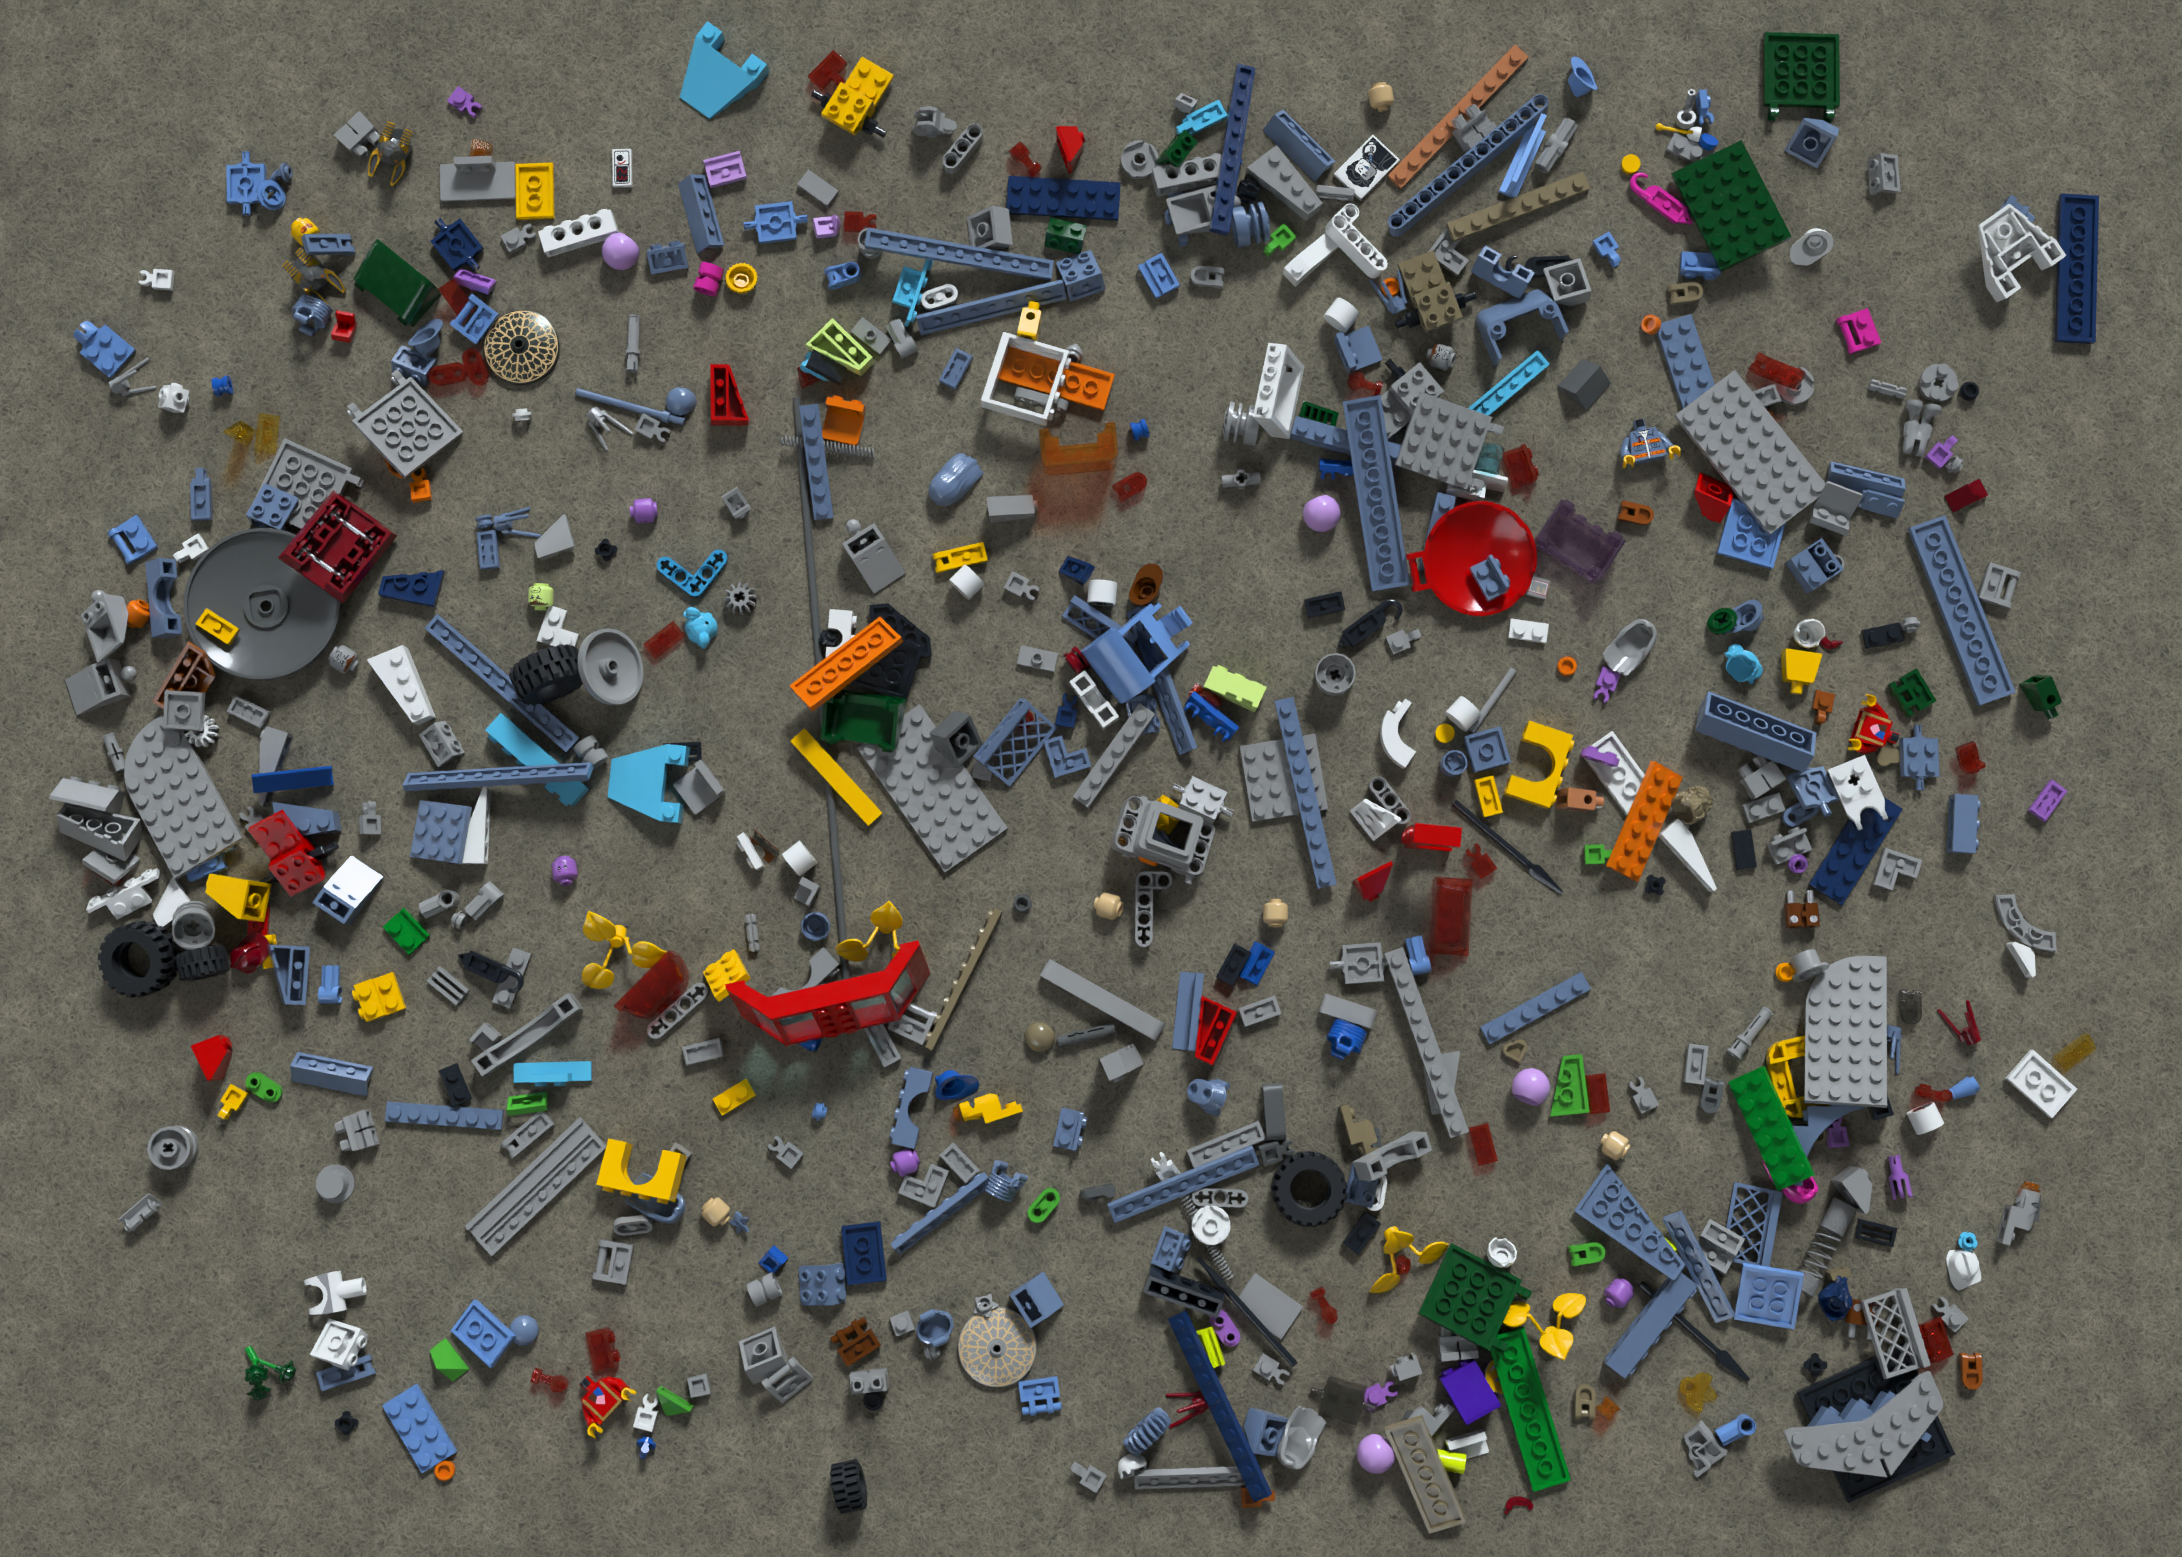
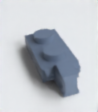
M195 468L196 478H193L192 482H190L191 520H213L211 478H207V469Z
M1867 489L1862 490L1861 494L1863 497L1857 507L1898 519L1905 501L1903 498Z

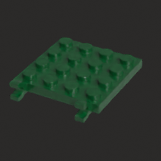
M1764 32L1763 106H1769L1767 121L1776 120V117L1779 116L1778 107L1825 108L1823 120L1832 122V119L1835 118L1834 108L1838 109L1840 106L1839 34Z
M1451 1243L1417 1314L1487 1351H1490L1491 1347H1493L1498 1352L1503 1353L1506 1351L1508 1344L1497 1339L1496 1336L1515 1294L1527 1300L1533 1291L1520 1286L1522 1280Z

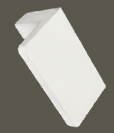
M1483 1429L1445 1440L1448 1451L1466 1454V1459L1489 1452L1486 1443L1487 1437Z

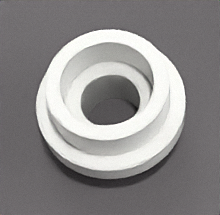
M527 408L515 409L516 413L512 414L515 417V421L530 420V415H532L531 412H527Z

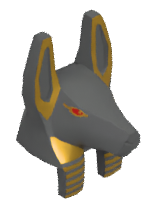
M387 121L383 132L379 134L378 144L371 153L368 176L373 177L378 165L381 162L394 167L390 185L395 186L405 172L407 157L413 148L410 141L413 131L409 129L404 131L402 129H394L395 124Z
M302 248L295 252L299 258L296 259L294 265L287 260L282 266L290 274L291 280L302 287L307 295L315 297L329 306L330 304L319 292L327 283L332 284L343 294L346 292L340 278L332 270L325 267L316 255H306Z

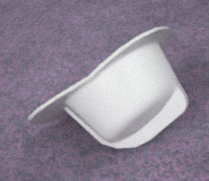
M1818 228L1808 230L1802 238L1792 245L1790 249L1791 261L1796 265L1806 266L1814 263L1832 250L1834 246L1832 235Z
M1958 1249L1948 1252L1946 1263L1950 1280L1958 1291L1981 1281L1979 1261L1973 1250L1965 1251Z

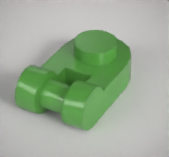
M1597 1242L1568 1246L1569 1252L1572 1255L1571 1266L1602 1261L1605 1257V1248ZM1584 1250L1585 1257L1580 1258L1579 1251Z

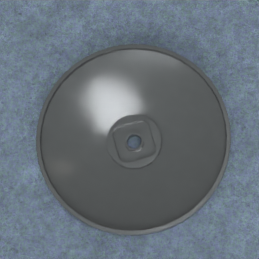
M254 528L239 531L214 544L203 554L193 568L184 594L186 626L194 644L206 652L209 661L220 669L245 679H279L297 673L313 663L332 641L340 621L342 603L278 559L280 554L294 539L295 534L273 528ZM265 602H271V609L267 612L263 611L262 605ZM206 608L240 629V632L230 646L196 625V622Z

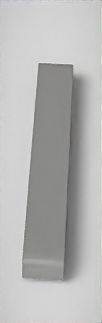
M1051 959L1047 961L1040 974L1041 977L1155 1041L1165 1026L1163 1022Z

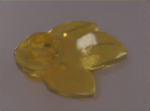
M1701 1372L1694 1377H1685L1679 1385L1681 1393L1686 1396L1687 1405L1696 1412H1702L1703 1402L1717 1399L1715 1390L1709 1385L1713 1376L1708 1373ZM1688 1383L1692 1384L1691 1390L1686 1389Z

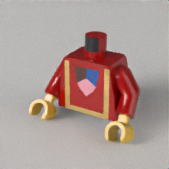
M1865 694L1868 699L1861 702L1862 705L1867 707L1859 710L1849 739L1852 747H1847V750H1855L1861 754L1876 752L1879 748L1885 746L1886 741L1896 744L1899 739L1898 733L1890 731L1893 722L1876 702V697L1870 694Z
M586 1376L579 1384L587 1391L581 1401L584 1419L588 1426V1434L596 1438L594 1435L596 1430L599 1433L603 1432V1429L597 1425H601L624 1400L632 1401L629 1398V1394L635 1395L636 1391L630 1389L622 1379L608 1376L606 1378L602 1377L595 1383L589 1376Z

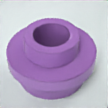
M1801 854L1793 855L1788 861V868L1793 873H1802L1807 869V859Z

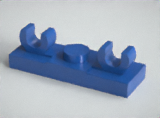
M1319 459L1321 479H1324L1326 473H1331V480L1335 479V472L1341 473L1344 476H1352L1354 474L1352 461Z
M1195 691L1185 703V712L1189 708L1194 711L1191 716L1192 718L1199 715L1207 725L1216 729L1213 733L1214 735H1217L1218 732L1224 735L1221 740L1222 742L1226 741V739L1230 740L1239 728V726Z

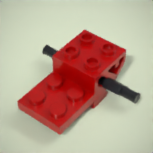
M283 809L255 823L248 829L271 860L268 866L271 872L268 873L269 876L261 879L260 882L269 884L280 882L290 897L324 880L326 874L320 860L330 856V852L339 849L335 841L325 847L319 846L315 849L308 837L301 835Z

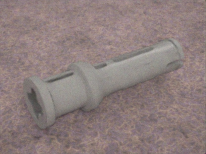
M1763 1006L1743 1034L1738 1035L1732 1047L1726 1050L1727 1053L1736 1060L1741 1061V1056L1747 1048H1751L1753 1039L1773 1015L1772 1011Z

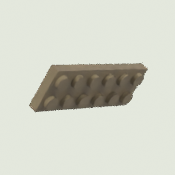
M1423 1415L1385 1426V1432L1429 1534L1466 1523L1465 1514Z

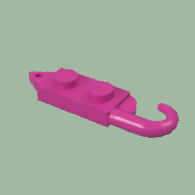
M1636 173L1631 177V190L1646 201V204L1673 224L1691 225L1692 221L1687 212L1688 208L1665 190L1653 185L1644 191L1636 184V180L1639 177L1648 178L1647 174Z

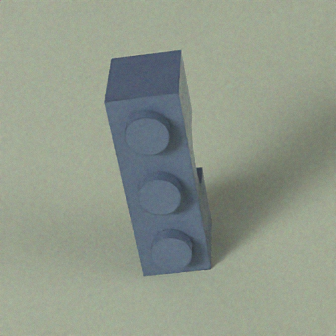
M1485 245L1478 255L1471 272L1520 299L1535 273L1520 264L1513 271L1504 270L1499 264L1502 254Z

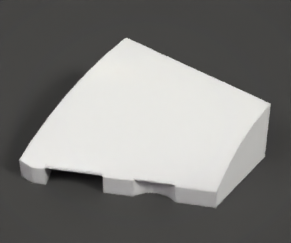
M174 877L171 878L153 913L157 925L165 929L172 925L173 914L177 907L191 901L185 894L184 888Z

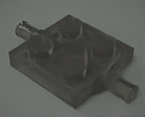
M1329 1375L1327 1385L1323 1390L1313 1386L1311 1388L1310 1395L1321 1397L1319 1415L1357 1426L1359 1416L1363 1410L1375 1414L1376 1406L1365 1403V1393L1367 1390L1365 1385Z

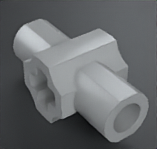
M1237 470L1236 474L1221 476L1222 488L1237 487L1238 490H1243L1248 485L1261 484L1260 472L1246 473L1244 470ZM1239 476H1242L1243 479H1245L1243 483H1239V481H1236L1238 480Z

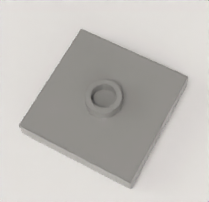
M165 690L163 729L203 731L205 693Z
M95 849L82 860L84 866L113 884L140 862V858L133 853L130 854L126 861H123L99 849Z

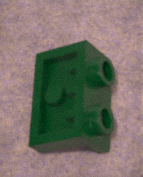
M1184 129L1174 137L1155 163L1157 165L1171 163L1177 168L1195 147L1197 141Z

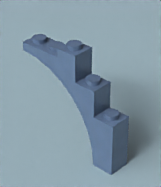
M1806 1105V1110H1803V1122H1807V1125H1792L1806 1157L1824 1129L1836 1119L1849 1112L1865 1108V1106ZM1803 1181L1794 1184V1186H1803Z
M1881 1391L1871 1406L1862 1399L1857 1401L1851 1398L1841 1414L1831 1406L1829 1408L1821 1406L1807 1427L1864 1420L1896 1395L1891 1391L1888 1393ZM1925 1431L1920 1439L1928 1442L1931 1435Z

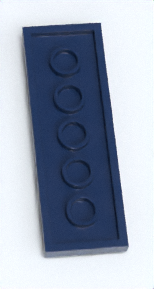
M1009 176L1006 208L1009 209V214L1118 221L1121 182Z
M1885 797V811L1888 819L1883 820L1882 816L1875 809L1866 808L1860 813L1862 830L1858 831L1855 823L1849 818L1808 885L1839 905H1843L1902 811L1901 807Z

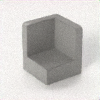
M802 877L794 899L811 907L821 886Z
M484 1023L469 1041L477 1044L485 1051L494 1046L502 1035L489 1023Z

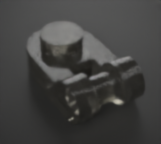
M1899 990L1900 1016L1902 1021L1909 1025L1917 1024L1922 1018L1921 990H1913V992ZM1908 999H1913L1914 1005H1908Z

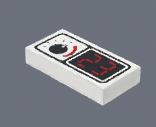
M612 149L613 187H633L632 150Z

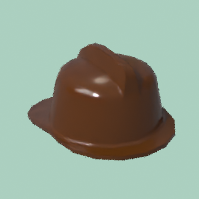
M1149 563L1139 569L1129 591V599L1135 605H1145L1146 607L1159 599L1160 586L1163 580V571L1160 566Z

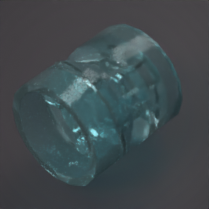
M1483 443L1479 454L1480 458L1477 459L1474 470L1498 475L1501 466L1499 461L1502 460L1504 448L1497 444Z

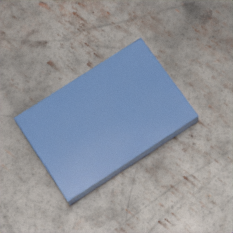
M475 1299L451 1329V1332L489 1368H493L517 1337L484 1305Z

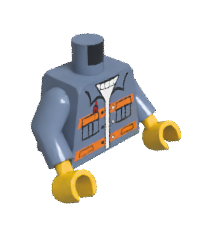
M1644 419L1633 421L1635 431L1630 432L1623 439L1619 451L1623 460V468H1626V464L1633 468L1636 464L1664 459L1667 453H1669V459L1671 460L1674 459V454H1677L1679 457L1681 456L1680 447L1673 445L1656 427L1646 429Z

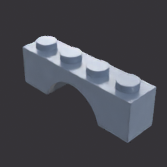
M157 558L145 562L152 637L172 638L181 635V615L176 614L170 604V590L172 584L177 579L176 559Z
M910 1067L909 1070L905 1071L903 1081L906 1082L905 1089H901L898 1099L902 1102L900 1108H896L894 1119L897 1122L896 1126L891 1128L889 1136L892 1139V1144L916 1148L920 1129L910 1119L909 1106L915 1096L930 1090L934 1072Z

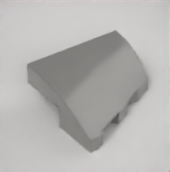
M566 514L562 515L535 542L536 553L541 561L576 548Z
M1702 1420L1684 1435L1686 1445L1689 1448L1690 1460L1692 1459L1697 1469L1694 1471L1696 1477L1711 1468L1712 1464L1728 1452Z

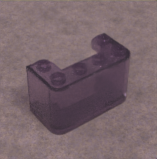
M1561 499L1535 536L1536 548L1585 580L1596 584L1602 579L1626 540L1616 531L1605 534L1598 525H1591L1584 516L1574 514L1576 509L1572 502Z

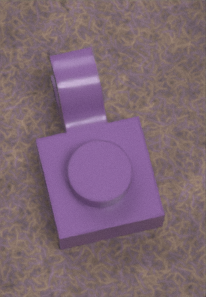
M1952 435L1943 444L1937 442L1926 454L1925 458L1940 469L1953 455L1950 449L1958 440Z

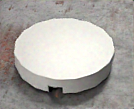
M1205 1206L1194 1214L1191 1229L1194 1236L1200 1242L1207 1245H1215L1227 1238L1230 1232V1220L1228 1214L1223 1209L1217 1206Z

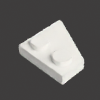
M1364 799L1350 810L1373 841L1402 820L1397 815L1368 799Z

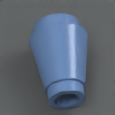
M1967 1076L1948 1089L1952 1099L1955 1100L1977 1094V1091H1980V1087L1973 1076L1970 1078Z

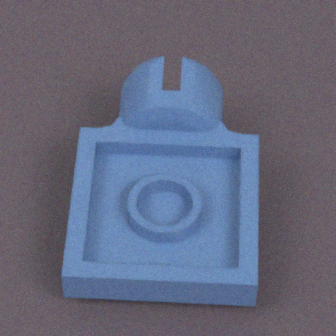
M85 321L79 326L86 331V334L78 329L73 334L74 338L83 345L79 353L109 378H112L136 351L107 325L99 329L91 322Z

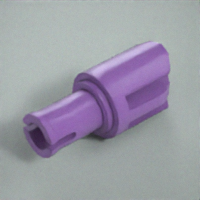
M1893 1156L1887 1157L1891 1170L1888 1179L1893 1200H1897L1893 1180L1897 1181L1901 1199L1905 1198L1901 1179H1905L1908 1197H1913L1909 1176L1906 1172H1903L1901 1156H1894L1896 1164L1894 1163Z

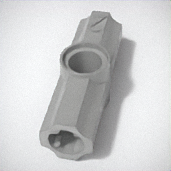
M1564 118L1556 132L1551 135L1544 146L1543 152L1534 164L1539 171L1548 174L1557 158H1560L1569 144L1568 141L1577 130L1578 125L1570 118Z

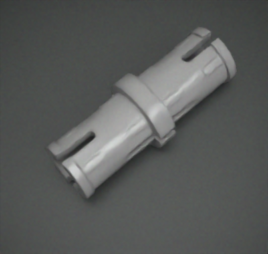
M115 733L102 736L108 750L107 756L111 758L115 772L124 771L123 750L119 748Z

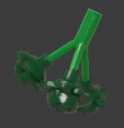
M252 1346L245 1348L244 1351L253 1365L250 1366V1369L245 1370L246 1376L244 1380L246 1382L249 1381L250 1385H254L251 1391L247 1393L248 1396H252L253 1400H262L271 1391V1388H266V1386L262 1385L263 1380L268 1379V1368H264V1366L272 1368L274 1372L279 1373L280 1384L291 1381L294 1378L296 1368L292 1360L284 1366L279 1364L276 1366L259 1359Z

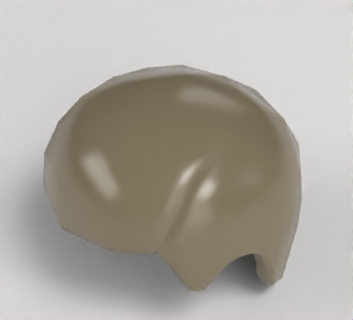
M1033 1022L1024 1033L1026 1044L1036 1052H1046L1053 1046L1055 1041L1054 1031L1044 1022Z

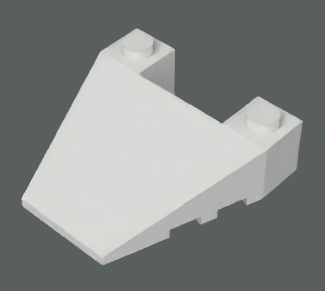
M2011 204L2006 205L1978 225L1986 288L1996 303L2008 298L2021 288L2010 271L2031 256L2041 270L2053 266L2066 256L2052 236L2049 237L2041 231L2042 229L2038 225L2035 226L2028 221V218Z

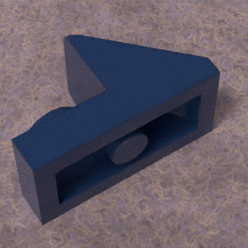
M1067 556L1058 572L1083 586L1091 577L1095 567L1085 561Z

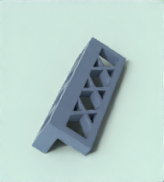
M1075 595L1062 615L1063 618L1095 639L1101 636V630H1109L1112 627L1119 630L1122 627ZM1073 606L1081 611L1082 618L1073 619L1068 616ZM1084 620H1095L1097 629L1089 630L1086 628ZM1129 631L1122 635L1132 649L1138 637Z

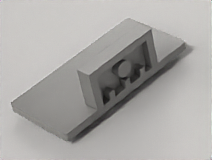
M492 156L454 157V164L440 165V200L442 202L516 198L515 162L513 161L495 162Z

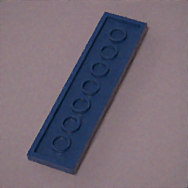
M2064 193L2059 195L2058 244L2066 256L2057 262L2055 342L2094 344L2096 342L2098 195Z

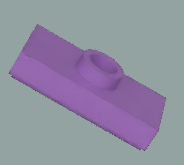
M460 269L453 276V283L485 294H489L496 286V280L465 269Z
M2052 779L2049 780L2027 811L2042 822H2045L2067 793V790Z

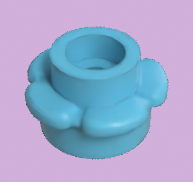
M1971 1232L1961 1233L1958 1239L1959 1246L1965 1251H1972V1249L1977 1247L1976 1236Z

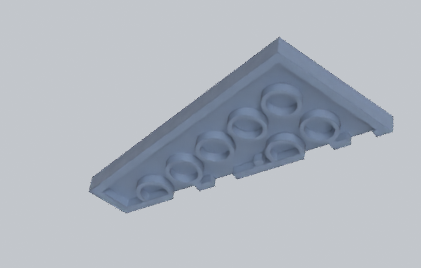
M1607 1163L1574 1212L1675 1281L1684 1268L1685 1263Z

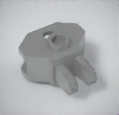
M931 106L920 107L914 112V117L919 122L912 127V131L918 136L934 138L939 134L949 135L957 129L956 122L944 118L945 114L941 113L938 108Z

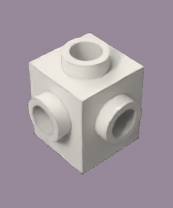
M177 383L164 385L159 392L160 401L158 408L174 413H184L185 407L189 403V390L183 389V386Z

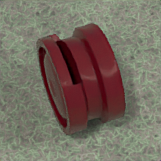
M1076 646L1071 648L1069 653L1063 654V657H1065V660L1077 675L1091 667Z

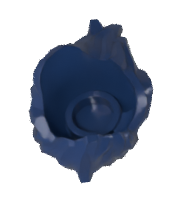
M1837 1276L1834 1283L1829 1284L1818 1294V1301L1822 1311L1833 1322L1845 1318L1853 1305L1846 1277Z

